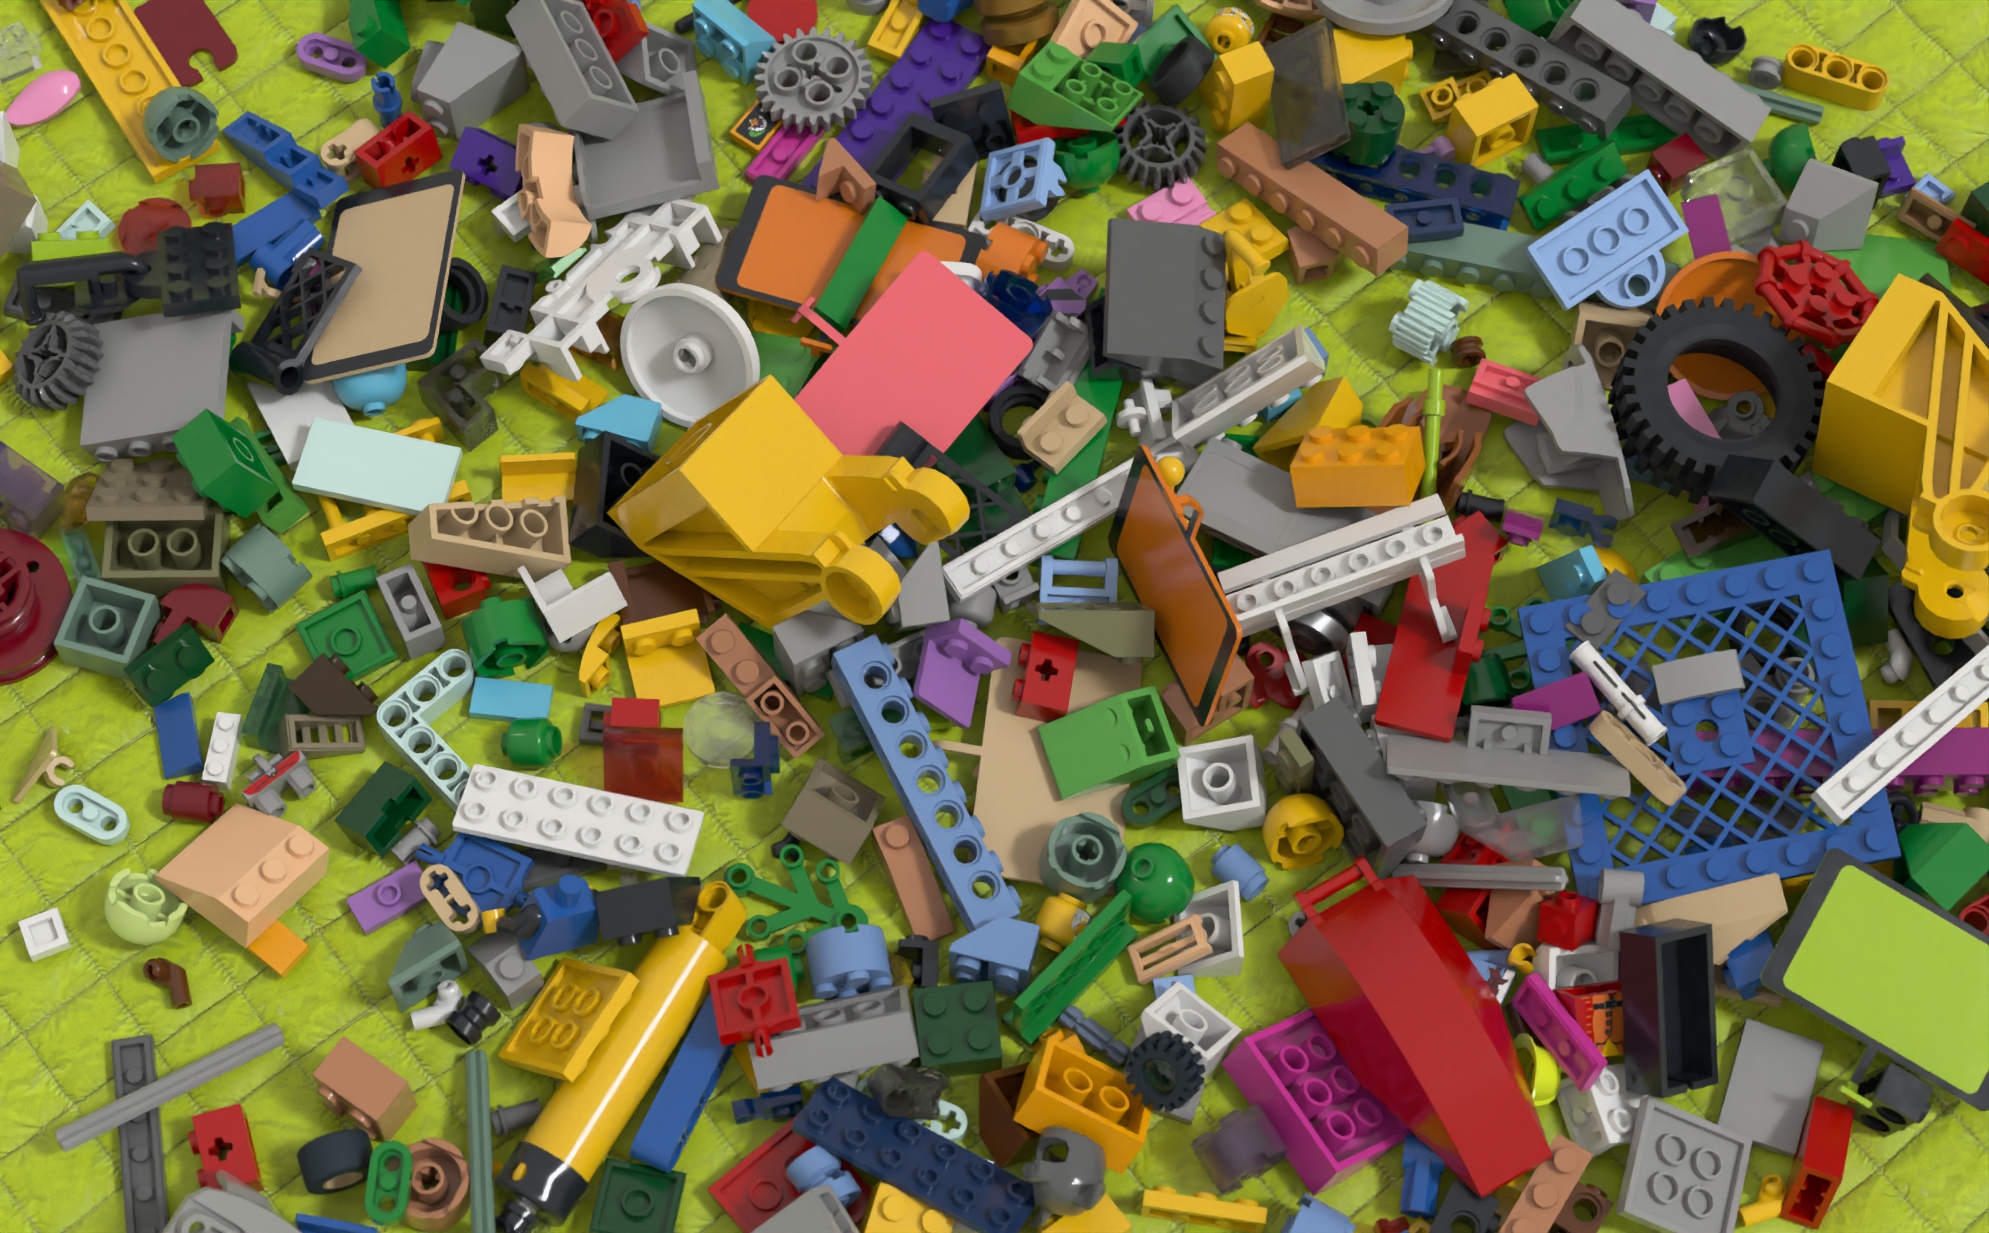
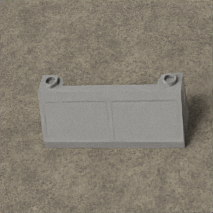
M1213 437L1210 438L1176 496L1188 494L1201 505L1204 514L1198 529L1200 535L1206 537L1209 534L1258 558L1379 515L1364 507L1297 508L1291 473L1241 451L1242 446L1225 437H1222L1221 441ZM1184 506L1182 507L1185 511L1184 518L1190 522L1194 508ZM1395 532V533H1393V534L1384 536V537H1382V538L1373 540V541H1371V542L1362 544V545H1360V546H1357V547L1348 549V550H1346V551H1343V552L1337 553V554H1335V555L1326 557V558H1324V559L1315 561V562H1313V563L1304 565V566H1302V567H1299L1298 569H1301V568H1303V567L1312 565V564H1314V563L1323 561V560H1325V559H1328V558L1337 556V555H1339V554L1348 552V551H1350V550L1359 548V547H1361V546L1370 544V543H1372V542L1381 540V539H1383V538H1386V537L1395 535V534H1397V533H1399V532ZM1398 582L1357 596L1364 605L1362 613L1380 619Z

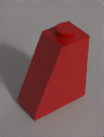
M1815 1095L1803 1123L1786 1184L1785 1200L1778 1217L1817 1230L1819 1229L1843 1179L1855 1111L1854 1107Z

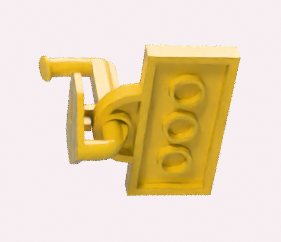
M1245 198L1197 226L1221 233L1224 237L1226 251L1224 328L1231 334L1259 339L1265 335L1289 297L1287 279L1281 273L1272 272L1266 276L1264 275V272L1271 265L1270 260L1289 250V242Z

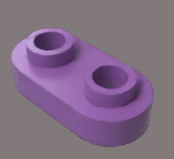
M310 33L302 37L297 44L299 62L309 71L344 82H354L361 79L368 70L367 58L356 51L352 43L321 33ZM315 54H322L319 58H312ZM350 64L355 65L352 68H345L347 65Z

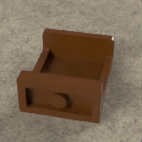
M623 560L608 563L609 572L615 579L628 606L618 611L622 625L697 609L702 630L708 628L716 621V612L722 611L720 598L660 561L625 569Z

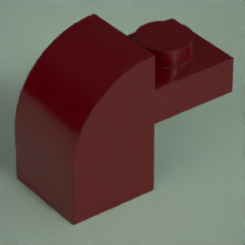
M187 584L172 590L160 602L167 620H162L157 625L153 635V643L157 645L187 622L194 628L196 633L220 644L239 614L234 597L205 584Z

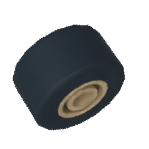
M346 1129L320 1136L302 1146L297 1153V1159L307 1191L317 1195L331 1194L366 1182L370 1158L373 1153L368 1133L360 1129Z

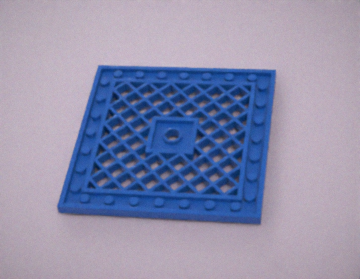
M1830 549L1637 585L1646 592V595L1632 611L1630 600L1621 606L1608 602L1607 609L1609 614L1617 619H1625L1616 628V633L1607 646L1602 644L1599 652L1602 653L1601 657L1604 660L1608 657L1625 668L1620 676L1624 682L1630 673H1633L1649 684L1642 694L1645 700H1647L1653 689L1656 688L1654 676L1636 665L1646 650L1666 663L1678 660L1675 657L1685 642L1703 654L1717 652L1715 648L1725 635L1743 647L1738 654L1739 663L1748 650L1767 663L1757 677L1741 667L1743 680L1751 684L1742 700L1740 691L1737 690L1710 698L1702 696L1667 706L1661 705L1659 701L1660 713L1644 704L1660 723L1668 729L1665 736L1669 751L1656 743L1648 746L1636 730L1629 726L1630 724L1627 720L1623 722L1651 751L1665 759V764L1668 767L1672 764L1673 772L1679 778L1690 776L1685 783L1687 791L1695 779L1714 791L1704 807L1685 795L1686 791L1673 806L1668 808L1665 814H1662L1646 803L1652 794L1647 789L1641 799L1630 793L1629 797H1622L1635 805L1624 822L1606 810L1613 799H1605L1603 804L1600 805L1599 796L1596 794L1579 792L1577 795H1563L1555 790L1576 892L1578 894L1598 900V881L1602 867L1643 872L1644 893L1641 906H1645L1650 903L1772 873L1779 874L1780 880L1815 874L1826 852L1833 848L1846 852L1864 864L1901 857L1885 787L1848 817L1850 825L1839 827L1834 822L1831 824L1812 812L1817 805L1814 800L1806 808L1788 796L1798 780L1814 791L1822 786V784L1803 773L1813 757L1833 769L1826 779L1828 781L1874 742ZM1593 594L1517 609L1534 690L1573 676L1571 666L1583 672L1569 658L1570 654L1582 644V641L1577 639L1568 653L1565 641L1576 639L1565 626L1569 621L1576 626H1581L1582 617L1587 612L1592 611L1585 603ZM1798 598L1799 607L1788 599ZM1772 603L1764 617L1749 608L1751 606ZM1778 605L1797 616L1788 632L1769 620ZM1733 610L1725 624L1709 615ZM1739 613L1758 624L1749 639L1730 628ZM1695 617L1686 631L1671 623V621ZM1700 620L1719 631L1710 646H1707L1691 635ZM1802 620L1808 645L1793 636ZM1655 625L1647 638L1632 630L1634 628ZM1661 628H1664L1680 639L1670 654L1652 643ZM1763 628L1782 639L1773 654L1753 643ZM1622 635L1641 646L1631 661L1613 650ZM1787 643L1806 654L1797 669L1778 659ZM1810 659H1812L1817 683L1802 674ZM1771 666L1791 677L1782 692L1777 691L1762 681ZM1796 681L1815 693L1805 708L1786 696ZM1756 689L1776 700L1766 715L1747 704ZM1819 697L1821 698L1826 721L1810 712ZM1605 698L1600 706L1601 711H1605L1611 703L1607 698ZM1780 704L1800 715L1790 731L1771 719ZM1744 713L1760 722L1751 738ZM1599 714L1592 717L1585 729L1581 720L1550 732L1548 749L1589 753L1588 742L1601 750L1603 755H1612L1590 734L1589 725ZM1804 719L1824 731L1814 746L1795 735ZM1702 722L1712 723L1717 728L1718 736L1711 742L1701 741L1696 736L1695 727ZM1765 726L1785 738L1775 753L1770 752L1755 742ZM1828 735L1835 760L1819 750ZM1789 742L1808 753L1799 769L1780 758ZM1753 751L1769 761L1759 777L1743 767L1755 763ZM1774 765L1793 776L1784 792L1764 781ZM1729 769L1720 784L1704 775L1705 773ZM1734 772L1754 784L1744 800L1724 788ZM1758 788L1778 800L1768 816L1749 804ZM1719 795L1738 807L1728 823L1709 811ZM1680 802L1699 814L1689 830L1670 819V816ZM1783 803L1802 815L1792 831L1773 819ZM1640 810L1659 821L1649 838L1630 826ZM1743 810L1762 822L1753 838L1733 827ZM1704 818L1723 830L1713 846L1693 834ZM1604 819L1620 829L1610 844L1607 838ZM1807 819L1823 829L1797 834ZM1664 825L1683 837L1673 853L1654 842ZM1767 826L1784 836L1757 842ZM1625 833L1644 844L1634 860L1614 849ZM1727 834L1744 843L1743 845L1718 849ZM1688 841L1705 851L1679 856ZM1649 848L1665 858L1639 864ZM1612 857L1625 866L1614 868Z

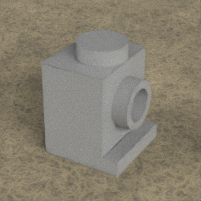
M1027 566L1014 572L1015 580L1010 581L1003 578L991 585L996 591V604L1002 615L1037 598L1040 588L1037 582H1034Z

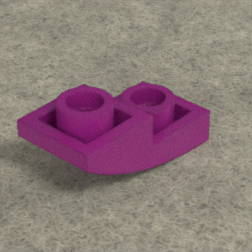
M1717 193L1680 203L1685 224L1689 229L1688 236L1694 259L1712 253L1732 251Z
M1507 507L1500 533L1507 535V542L1528 548L1530 542L1538 543L1544 518Z

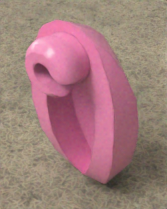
M56 70L43 74L32 81L6 111L9 124L19 128L31 127L45 123L59 115L72 102L81 89V82L78 76L71 71Z

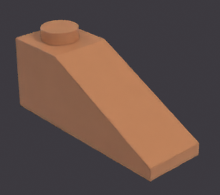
M904 815L872 828V846L912 935H923L928 937L929 941H938L955 934V929L924 847L909 815Z

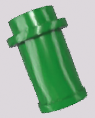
M375 564L345 573L337 570V575L330 576L335 599L341 597L346 599L348 595L356 594L362 590L379 588L376 581L378 573Z

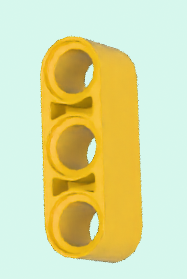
M1804 43L1795 44L1790 47L1783 63L1782 75L1780 76L1782 83L1790 89L1860 111L1876 109L1889 84L1887 72L1877 65Z

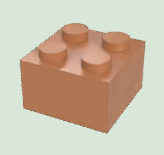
M344 1036L312 1074L318 1086L316 1092L324 1099L322 1102L323 1106L339 1118H342L344 1114L349 1116L356 1122L354 1125L355 1129L366 1131L371 1141H374L376 1137L384 1142L390 1141L418 1106L410 1085L405 1079Z

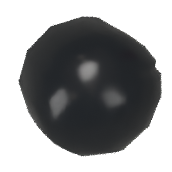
M1724 16L1713 19L1703 17L1696 20L1690 27L1687 37L1689 49L1699 54L1703 61L1711 67H1722L1734 61L1744 50L1747 42L1743 27H1729Z

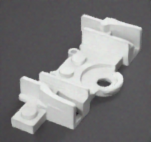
M692 195L627 211L624 215L625 218L617 226L605 231L608 241L600 245L591 244V250L566 274L564 282L557 279L547 284L545 289L548 295L543 296L530 308L536 327L529 334L507 330L480 356L485 368L511 375L519 370L527 359L543 363L552 372L565 379L578 382L582 378V374L568 348L574 346L589 353L595 351L606 354L610 350L596 322L609 311L607 303L613 297H616L623 304L639 300L645 294L655 289L661 279L659 267L656 266L654 268L651 261L692 270L695 267V263L691 255L700 247L699 242L718 244L723 239L707 205L692 202L696 196ZM631 273H639L631 281L621 283L625 276Z

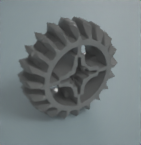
M1160 98L1156 101V105H1150L1145 99L1142 102L1141 109L1135 106L1126 115V124L1119 125L1113 130L1117 134L1120 147V163L1117 172L1118 175L1126 174L1128 185L1138 181L1141 191L1147 185L1153 186V190L1156 193L1160 190V186H1167L1169 189H1173L1177 180L1185 184L1188 181V177L1195 179V176L1198 174V168H1202L1204 165L1207 143L1205 140V130L1203 127H1199L1198 116L1189 117L1188 107L1177 110V105L1164 106ZM1139 134L1141 141L1138 142V147L1132 149L1129 142L1135 135ZM1183 142L1186 146V151L1178 158L1175 155V150Z
M60 311L58 314L51 312L47 319L37 324L35 329L29 328L28 337L25 340H21L23 345L20 351L15 353L17 362L11 367L15 372L11 380L16 384L15 392L20 394L22 399L26 400L29 405L44 411L55 412L57 409L64 411L68 404L76 405L78 396L86 395L87 386L90 383H94L93 376L95 372L101 370L98 366V361L104 356L100 351L104 342L99 338L100 331L95 329L92 324L88 323L87 319L80 315H74L65 311Z

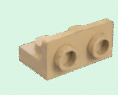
M1066 381L1059 389H1055L1049 394L1046 402L1034 415L1028 416L1023 421L1017 436L1024 452L1057 475L1107 423L1105 414L1078 396L1074 385Z

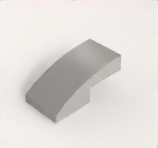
M1735 649L1687 657L1652 666L1659 701L1663 706L1702 696L1710 698L1745 689L1738 654Z

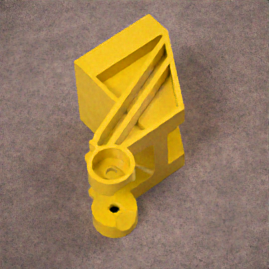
M1898 273L1826 381L1811 471L1908 516L1901 585L1916 591L1913 602L1915 616L1920 624L1934 635L1947 639L1965 638L1977 633L1985 625L1989 614V577L1983 570L1989 564V349L1943 292ZM1957 588L1963 595L1959 598H1953L1947 594V590Z
M770 374L697 419L607 514L639 549L769 629L824 600H827L841 615L853 622L863 625L876 624L893 605L901 592L902 586L892 566L881 555L868 547L861 546V544L874 533L896 522L912 539L923 545H928L930 542H936L956 533L969 519L970 507L966 496L959 486L948 476L930 468L914 469L903 456L896 458L891 456L842 455Z

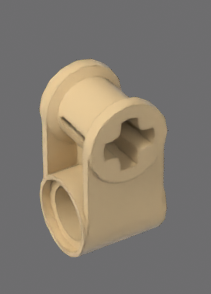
M367 118L354 122L348 129L322 146L320 153L321 159L325 164L324 168L344 177L347 185L352 183L362 175L353 151L381 131Z

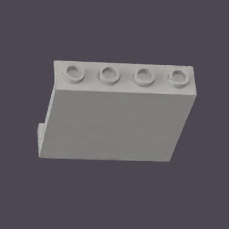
M696 70L682 73L685 92L637 103L636 105L640 112L612 140L567 129L568 134L574 136L572 152V174L576 186H573L574 194L579 208H586L590 221L720 189L705 98Z
M235 309L164 318L162 312L92 324L95 329L100 331L99 338L104 342L100 351L104 356L98 361V366L101 370L95 372L93 376L94 383H90L86 388L80 447L97 461L111 463L116 459L132 456L143 458L150 456L151 453L163 451L179 452L171 437L207 408L224 419L231 334L244 331V318Z

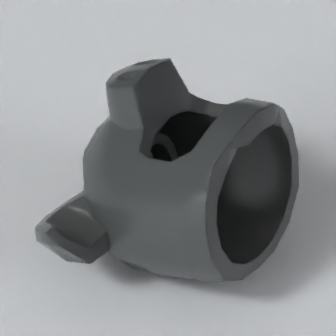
M1048 1126L1041 1132L1036 1150V1160L1025 1163L1022 1171L1023 1179L1032 1185L1035 1203L1039 1205L1028 1222V1229L1044 1225L1052 1214L1076 1216L1091 1210L1104 1196L1106 1189L1104 1183L1106 1155L1100 1145L1086 1136L1060 1126ZM1051 1144L1066 1145L1068 1150L1067 1159L1064 1160L1053 1154L1048 1149V1146Z

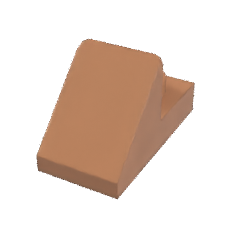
M834 137L830 138L827 141L818 175L816 201L840 191L843 199L847 203H851L862 215L868 211L875 199L876 182Z

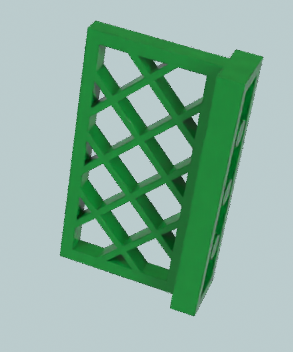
M1124 889L1014 1001V1005L1001 1018V1023L1030 1049L1039 1041V1036L1049 1030L1059 1020L1064 1009L1074 1005L1127 950V946L1131 945L1138 938L1139 932L1128 924L1132 896Z

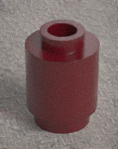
M177 781L175 785H166L162 798V810L164 815L172 816L173 820L213 823L216 817L221 816L223 813L224 794L219 792L216 784Z

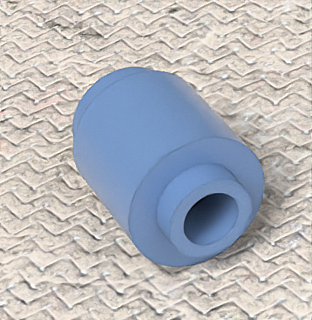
M1225 844L1214 854L1210 861L1214 864L1211 873L1222 884L1231 880L1238 881L1239 897H1243L1247 902L1257 897L1270 880L1264 874L1265 869L1238 844L1232 847Z

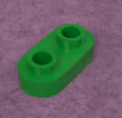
M386 1141L378 1145L370 1158L364 1204L370 1219L380 1226H393L399 1223L406 1216L409 1207L414 1160L408 1147L398 1141ZM391 1160L400 1161V1167L395 1171H388L386 1169L387 1163ZM386 1200L395 1202L394 1208L389 1212L380 1210L381 1204Z

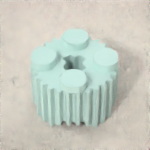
M1418 279L1412 285L1407 299L1411 300V302H1409L1404 313L1401 311L1396 313L1389 326V331L1393 333L1392 340L1395 347L1433 367L1437 362L1436 353L1439 350L1446 353L1450 349V344L1457 337L1460 329L1457 327L1458 314L1460 311L1467 312L1469 301L1431 280L1423 282Z

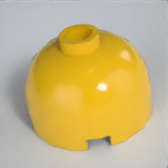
M1309 793L1287 795L1281 798L1266 814L1262 827L1265 848L1271 861L1274 864L1280 862L1283 869L1287 870L1304 869L1318 864L1325 859L1322 853L1331 846L1335 851L1340 846L1344 837L1343 826L1333 808L1324 799Z

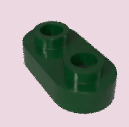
M1178 768L1165 769L1126 793L1122 801L1121 814L1129 826L1136 829L1149 828L1182 808L1181 793L1177 796H1171L1166 791L1171 786L1178 788L1180 791ZM1136 806H1143L1147 809L1148 813L1138 815L1134 812V808Z

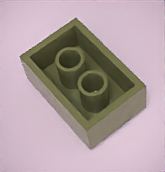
M210 507L205 520L106 521L102 580L153 594L156 597H164L172 590L187 584H205L227 593L228 569L220 562L224 554L230 549L231 525L226 512L221 507Z

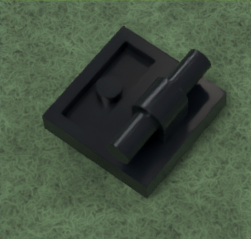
M1000 81L929 100L933 120L969 135L979 159L989 156L990 152L1016 146Z

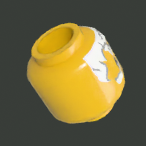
M1226 7L1216 11L1211 17L1203 35L1219 56L1250 44L1254 34L1253 23L1243 10L1235 7Z
M1060 892L1057 897H1046L1033 923L1040 925L1039 935L1042 938L1039 944L1061 954L1063 947L1066 948L1091 923V915L1086 911L1088 905L1063 892Z

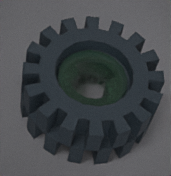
M1164 1031L1162 1034H1159V1032L1153 1033L1140 1043L1127 1058L1129 1062L1125 1065V1072L1131 1073L1125 1078L1127 1085L1135 1084L1136 1087L1131 1093L1134 1097L1140 1093L1144 1097L1140 1103L1144 1106L1153 1102L1152 1110L1159 1112L1164 1107L1165 1112H1171L1175 1108L1179 1109L1200 1090L1199 1087L1204 1083L1205 1078L1201 1075L1206 1071L1205 1065H1197L1203 1057L1200 1051L1195 1054L1191 1052V1049L1195 1046L1191 1041L1185 1045L1182 1043L1183 1035L1177 1033L1171 1039V1031ZM1157 1064H1160L1163 1070L1169 1069L1172 1079L1168 1080L1166 1075H1159L1160 1071L1157 1070L1159 1068Z

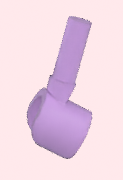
M1439 136L1431 142L1430 146L1404 153L1402 158L1405 163L1435 155L1440 164H1445L1455 158V147L1447 137Z

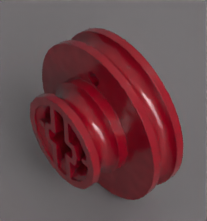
M0 528V686L27 679L44 669L56 658L58 652L54 646V641L73 598L68 577L57 556L38 539L20 531ZM31 564L39 567L34 573H30L28 566Z

